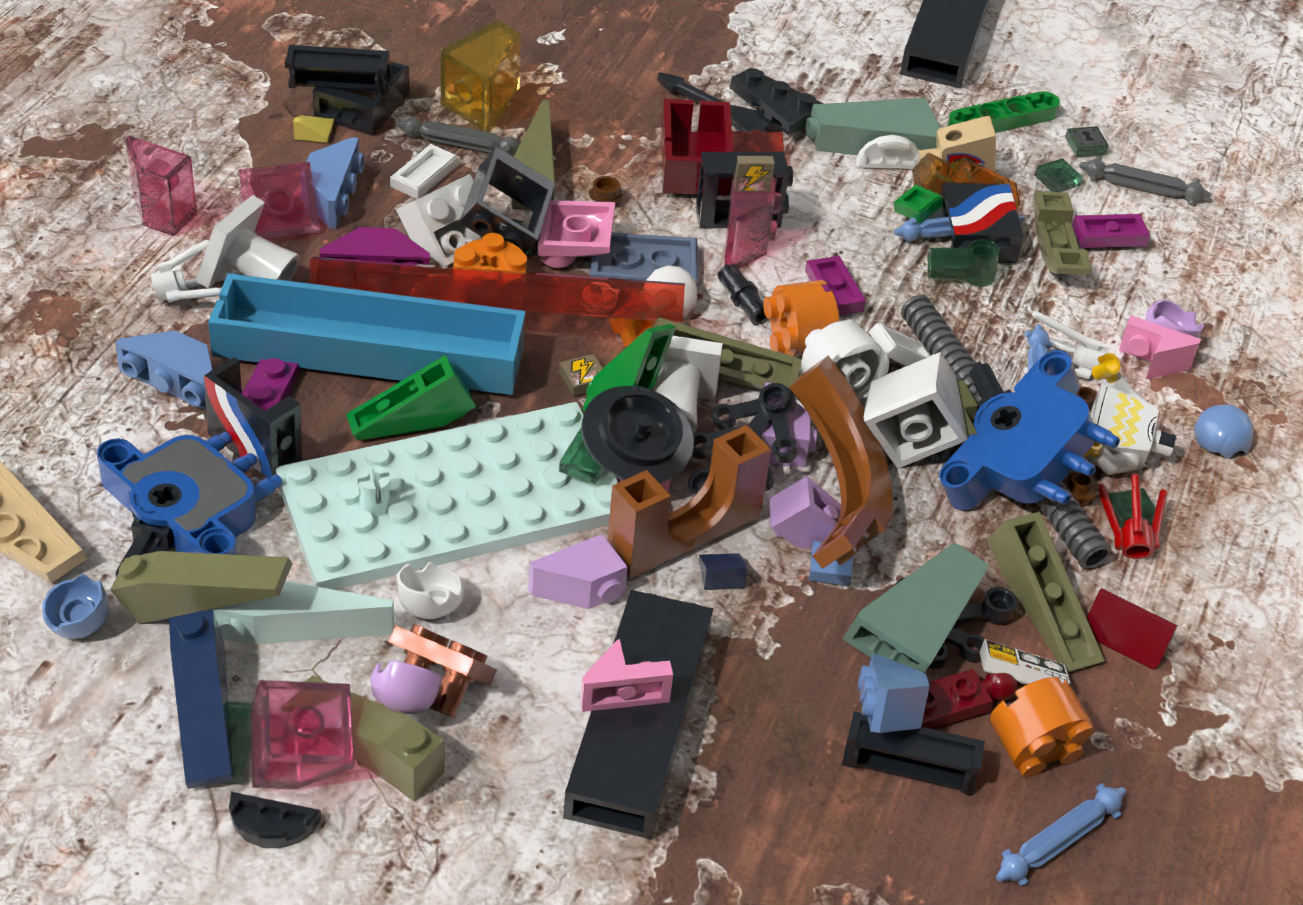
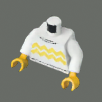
M1107 353L1099 356L1097 360L1100 364L1093 367L1092 376L1097 380L1105 379V384H1101L1092 405L1091 417L1093 423L1110 430L1114 435L1118 436L1120 443L1116 448H1111L1095 441L1083 458L1099 467L1106 474L1114 475L1142 469L1150 451L1170 456L1174 448L1176 435L1155 429L1159 413L1158 408L1140 396L1128 384L1122 374L1119 373L1120 361L1115 354Z

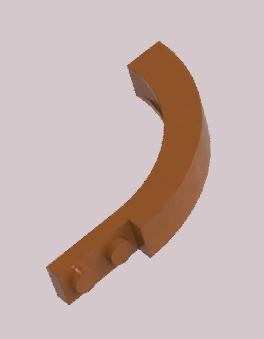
M827 355L801 374L789 387L819 430L830 453L839 480L841 492L839 518L812 556L822 569L834 561L839 565L845 563L859 551L860 547L884 532L890 522L893 505L892 484L882 447L864 422L865 410L839 368L830 356Z

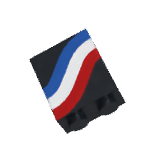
M942 183L940 193L943 200L942 210L945 214L944 217H949L953 234L948 255L949 262L1017 263L1024 235L1010 184Z
M235 357L204 375L208 434L211 437L228 432L232 437V442L225 447L239 457L253 453L257 458V463L252 467L267 478L276 474L275 469L278 466L302 461L301 405L299 402L288 396L266 411L261 409L242 395L240 361Z

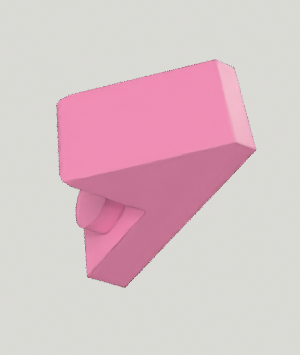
M1131 315L1127 322L1119 351L1151 361L1146 379H1152L1190 370L1201 339Z
M618 639L583 676L581 692L582 712L670 703L673 681L670 661H647L639 664L625 665L620 639Z

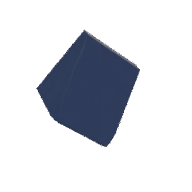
M740 553L699 555L704 589L745 588L747 566Z

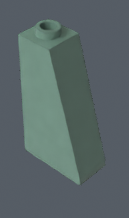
M926 98L813 104L811 118L806 120L807 136L812 138L817 151L858 155L859 151L868 142L887 135L906 137L915 143L918 150L936 148V132L940 128Z
M954 542L863 608L842 639L870 658L872 653L882 655L925 673L981 581L989 564Z

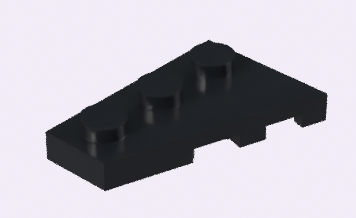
M756 68L746 69L731 78L730 89L751 106L762 107L765 110L764 116L769 121H776L777 119L782 123L781 130L787 135L806 127L807 118H811L813 104H824L816 100L813 95L801 93L791 88L788 83L776 81L764 75L763 71Z

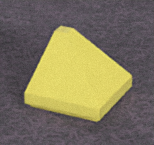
M298 116L293 121L294 139L328 143L334 126V119Z

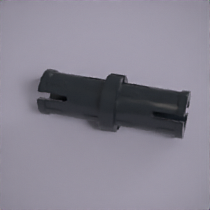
M731 263V266L729 264L723 266L718 272V279L730 292V299L734 305L740 306L753 325H758V321L760 324L767 322L768 318L765 316L763 307L764 301L758 294L757 286L744 277L736 264Z

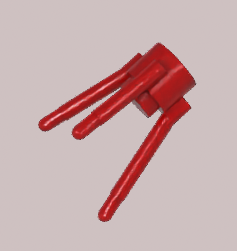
M1133 474L1131 476L1133 518L1126 520L1124 527L1120 528L1104 484L1100 483L1098 492L1114 535L1115 549L1122 550L1124 556L1132 559H1142L1151 556L1154 553V549L1160 548L1159 534L1166 505L1167 490L1161 489L1159 492L1151 527L1149 522L1142 518L1139 475Z

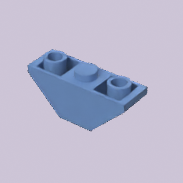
M351 137L310 153L302 172L303 202L332 229L337 228L341 215H347L349 194H354L356 190V174L362 173L365 157L364 153L359 152V138Z
M178 331L125 337L115 342L119 371L131 378L145 382L161 392H166L180 398L194 407L206 410L204 375L212 370L207 344Z
M872 653L869 666H861L858 680V691H861L860 703H863L862 715L868 716L870 731L884 733L921 728L929 691V682L926 674L882 655Z

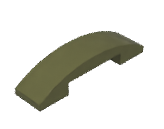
M1035 191V225L1045 265L1049 271L1055 274L1091 275L1092 268L1085 249H1079L1071 224L1074 210L1068 192Z

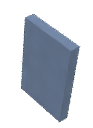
M612 233L610 253L591 256L590 283L603 281L610 284L613 288L643 290L645 281L654 270L670 265L681 267L689 272L697 286V238Z

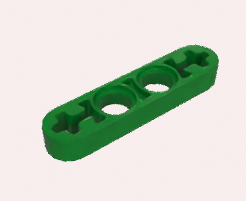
M1041 91L953 110L949 114L947 126L985 116L994 118L991 119L995 133L1054 120L1057 117L1060 99L1053 93Z

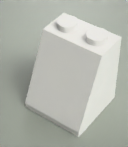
M941 352L871 381L864 412V422L897 468L965 442L968 439L956 375Z

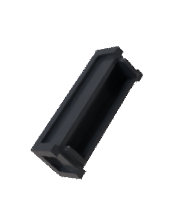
M289 45L284 62L285 68L289 69L290 74L289 88L301 86L376 91L388 94L392 80L389 51Z
M853 711L842 766L851 768L858 766L958 789L961 790V793L973 796L976 776L981 771L985 741L925 727L884 733L871 732L868 716Z

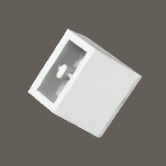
M471 174L396 209L410 239L428 251L430 257L442 267L454 262V251L457 248L471 241L483 238L459 223L473 184Z

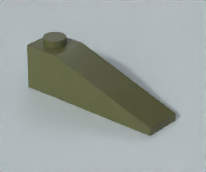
M542 100L514 158L554 182L549 100ZM554 189L550 200H554ZM511 198L512 209L527 210V207Z
M661 317L651 326L653 328L671 323L676 327L673 336L723 343L718 379L720 381L762 390L765 382L781 383L789 388L798 378L802 361L800 358Z
M1036 512L1004 521L988 538V543L1002 576L1016 595L1057 662L1065 664L1067 674L1102 664L1105 661L1041 513Z
M157 551L125 558L119 567V573L110 591L137 622L142 624L280 596L293 563L288 557Z
M314 676L308 678L281 702V708L413 801L417 800L445 773V740L408 715L392 711L377 702Z

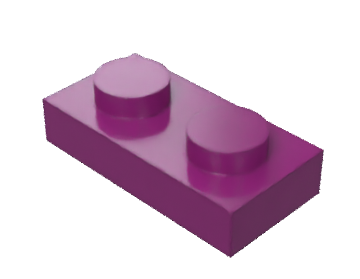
M1141 214L1075 215L1072 225L1081 248L1147 246L1150 238L1149 231Z
M840 255L807 260L805 272L809 280H823L827 283L822 287L825 292L832 291L837 303L839 316L864 312L866 300Z
M277 358L260 359L242 395L266 411L288 397L299 375L298 363L283 362Z

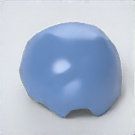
M1227 404L1215 405L1207 408L1200 414L1194 426V435L1198 445L1209 452H1219L1229 459L1239 451L1246 455L1249 453L1253 443L1254 427L1248 414L1236 406Z
M80 574L75 580L70 579L57 584L48 591L42 603L43 619L47 627L61 637L67 639L88 637L102 627L109 615V599L101 581L98 580L96 582L87 575Z

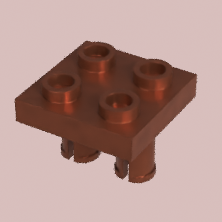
M412 624L410 631L395 625L388 642L404 649L403 653L407 654L404 663L428 670L431 665L436 666L437 663L443 665L441 670H444L445 674L439 692L433 704L429 707L430 709L455 719L456 712L469 682L474 683L476 679L491 685L497 669L485 664L488 655L451 640L447 648L450 639L416 624Z

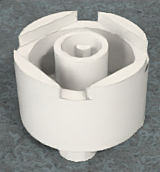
M852 319L835 322L822 330H813L806 337V349L801 361L802 373L829 355L853 389L861 404L868 398L871 381L888 374L889 357L887 353Z

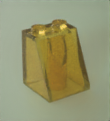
M496 20L442 48L441 105L478 129L490 132L519 89L521 33L500 20Z

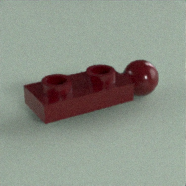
M974 669L929 682V691L921 727L936 729L990 712L993 702L991 698L998 701L1012 698L1018 690L1019 682L1008 673H987L985 679L981 681Z

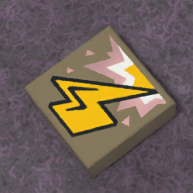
M737 156L734 180L735 192H771L774 171L773 156Z
M594 354L559 362V374L573 396L585 394L593 377L603 369Z

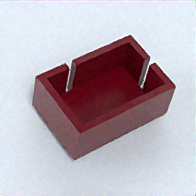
M663 100L661 122L662 193L677 195L697 194L701 152H734L730 102L700 101L697 132L691 131L694 100ZM719 178L717 196H730L732 178Z

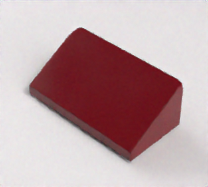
M1103 588L1099 590L1086 618L1096 642L1152 670H1156L1167 654L1178 626Z

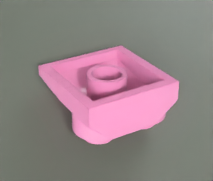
M550 200L538 240V256H541L543 263L553 268H564L572 264L576 257H591L610 253L615 202Z

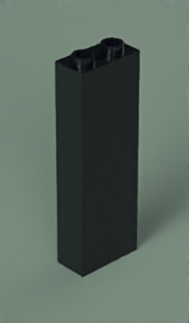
M923 0L904 49L900 75L961 89L990 0Z
M630 591L614 643L620 639L625 665L639 664L647 661H670L673 671L670 703L591 711L565 790L563 819L652 840L709 640L714 608L661 597L652 593Z

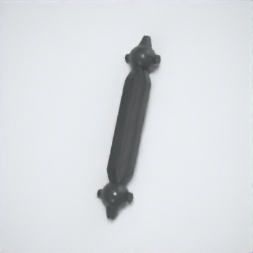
M410 117L406 121H398L396 125L404 130L409 137L422 135L428 141L491 153L495 147H498L513 157L520 145L514 137L502 139L495 133L436 121L422 123L416 117Z
M1099 155L1089 162H1081L1079 168L1087 172L1091 182H1096L1098 178L1103 176L1109 182L1174 198L1185 196L1189 200V205H1195V202L1211 197V193L1200 184V179H1194L1193 182L1186 184L1180 178L1117 163L1105 165L1102 161V156Z

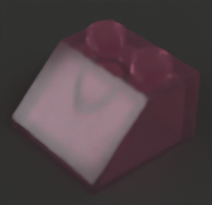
M128 136L125 141L132 194L143 226L175 236L197 213L191 156Z
M734 173L727 223L724 266L726 264L731 266V263H734L740 269L767 255L768 241H775L777 232V220H772V214H779L781 205V193L775 192L776 178H772L771 192H735Z
M259 680L250 706L252 788L300 789L353 769L355 760L350 684Z

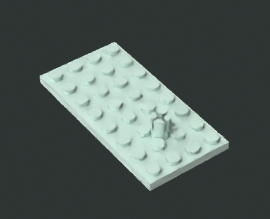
M577 402L278 466L275 469L276 475L282 478L283 483L279 489L314 586L334 590L395 576L406 564H410L413 570L416 571L424 569L428 562H432L437 566L609 525L612 485L617 484L618 481L615 476L601 468L587 451L581 432L583 413Z

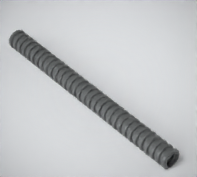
M916 295L908 299L901 308L902 318L931 356L941 352L956 375L957 381H965L978 405V403L982 402V399L969 376V371L974 368L975 364L972 356L968 354L966 348L963 347L961 341L957 339L955 333L952 332L950 326L946 324V321L941 317V314L927 296ZM1061 481L1058 486L1070 494L1071 499L1069 503L1063 505L1044 498L1041 501L1035 502V504L1040 507L1048 522L1053 525V529L1059 534L1060 539L1065 542L1073 557L1078 560L1080 567L1083 569L1098 567L1110 556L1111 546L1105 541L1097 526L1092 523L1091 518L1086 515L1085 510L1073 497L1072 492L1067 489L1066 484Z

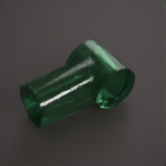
M984 239L971 242L968 248H928V278H965L967 282L974 286H988L995 281L1000 249L994 242Z

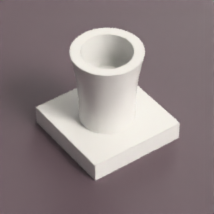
M252 195L214 226L196 282L208 289L233 267L245 276L291 281L298 268L301 256L254 233L265 202Z
M673 336L653 391L664 395L681 409L694 433L698 426V398L713 401L716 399L723 343Z

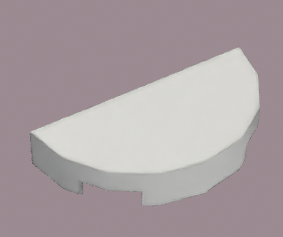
M897 135L880 136L868 142L859 151L856 158L857 168L919 169L918 148L915 143L906 137Z

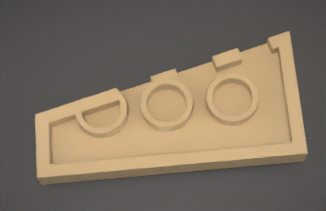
M0 461V553L49 583H53L87 560L83 549Z

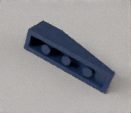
M211 609L169 618L170 653L185 784L187 789L233 780L225 643L214 611Z

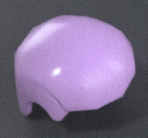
M1157 300L1146 313V321L1194 337H1198L1204 328L1203 323L1196 325L1197 314L1195 312H1184L1179 305L1170 300Z
M391 660L383 671L380 670L381 663L376 664L370 678L372 694L377 701L392 711L408 715L423 712L433 704L443 677L422 667Z

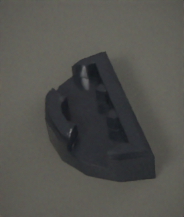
M231 791L229 812L234 830L246 842L261 848L281 849L297 844L312 834L321 821V810Z

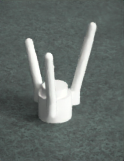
M204 240L169 261L157 264L159 272L152 273L151 279L159 302L168 300L170 303L181 299L219 296L222 288L187 290V288L201 286V284L196 282V278L185 280L181 269L173 270L177 265L206 249L209 240ZM238 270L226 272L217 282L224 281L228 273L240 275V272Z
M1034 311L1032 316L1035 319L1080 342L1077 346L1050 338L1052 347L1074 354L1072 362L1078 366V368H1075L1077 377L1089 380L1093 367L1100 364L1097 360L1098 357L1107 354L1108 347L1101 346V341L1088 338L1038 311ZM1028 367L1024 369L1025 374L1028 372Z

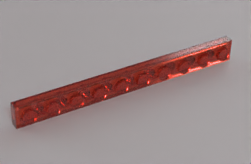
M312 257L310 259L309 284L527 312L653 321L661 317L683 323L685 283Z

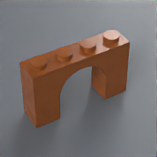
M748 425L714 439L710 472L707 480L700 491L687 504L669 513L671 495L647 470L612 485L607 541L626 564L629 580L761 517L771 448Z

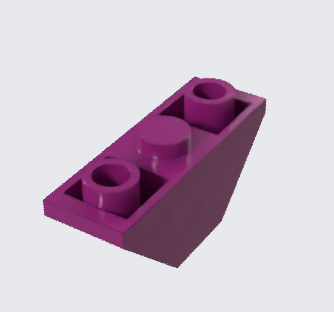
M359 227L320 248L319 252L321 281L416 285L418 281L430 275V253L395 228Z

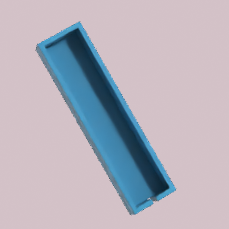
M228 273L219 294L220 300L216 301L208 321L212 357L228 359L235 357L238 360L259 362L260 359L277 358L283 362L298 363L299 368L402 381L446 355L468 389L513 395L524 348L526 311Z

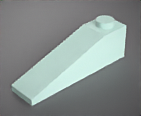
M285 581L280 596L213 609L222 637L232 642L241 641L252 644L390 635L395 628L394 600Z

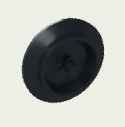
M628 385L607 389L592 399L582 418L581 432L587 451L601 468L621 480H626L647 470L658 483H663L680 474L687 466L693 453V432L685 414L670 399L648 388Z

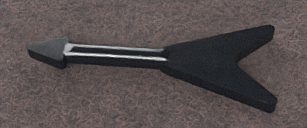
M662 72L658 73L657 81L672 94L677 92L699 104L700 101L724 102L684 82L685 79L683 77ZM730 105L732 126L760 152H771V145L766 132L782 131V123L777 119L776 121H769L764 116V112Z

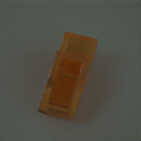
M928 152L912 169L914 185L921 186L939 195L942 183L1010 184L1016 209L1021 205L1016 182L964 156L956 165H953Z

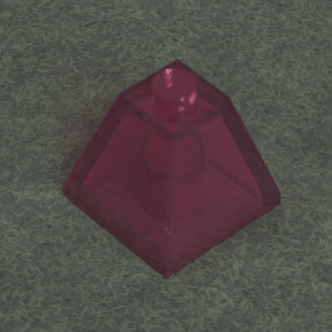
M310 162L238 170L237 182L240 203L242 204L252 195L265 202L254 232L255 234L264 239L320 233Z

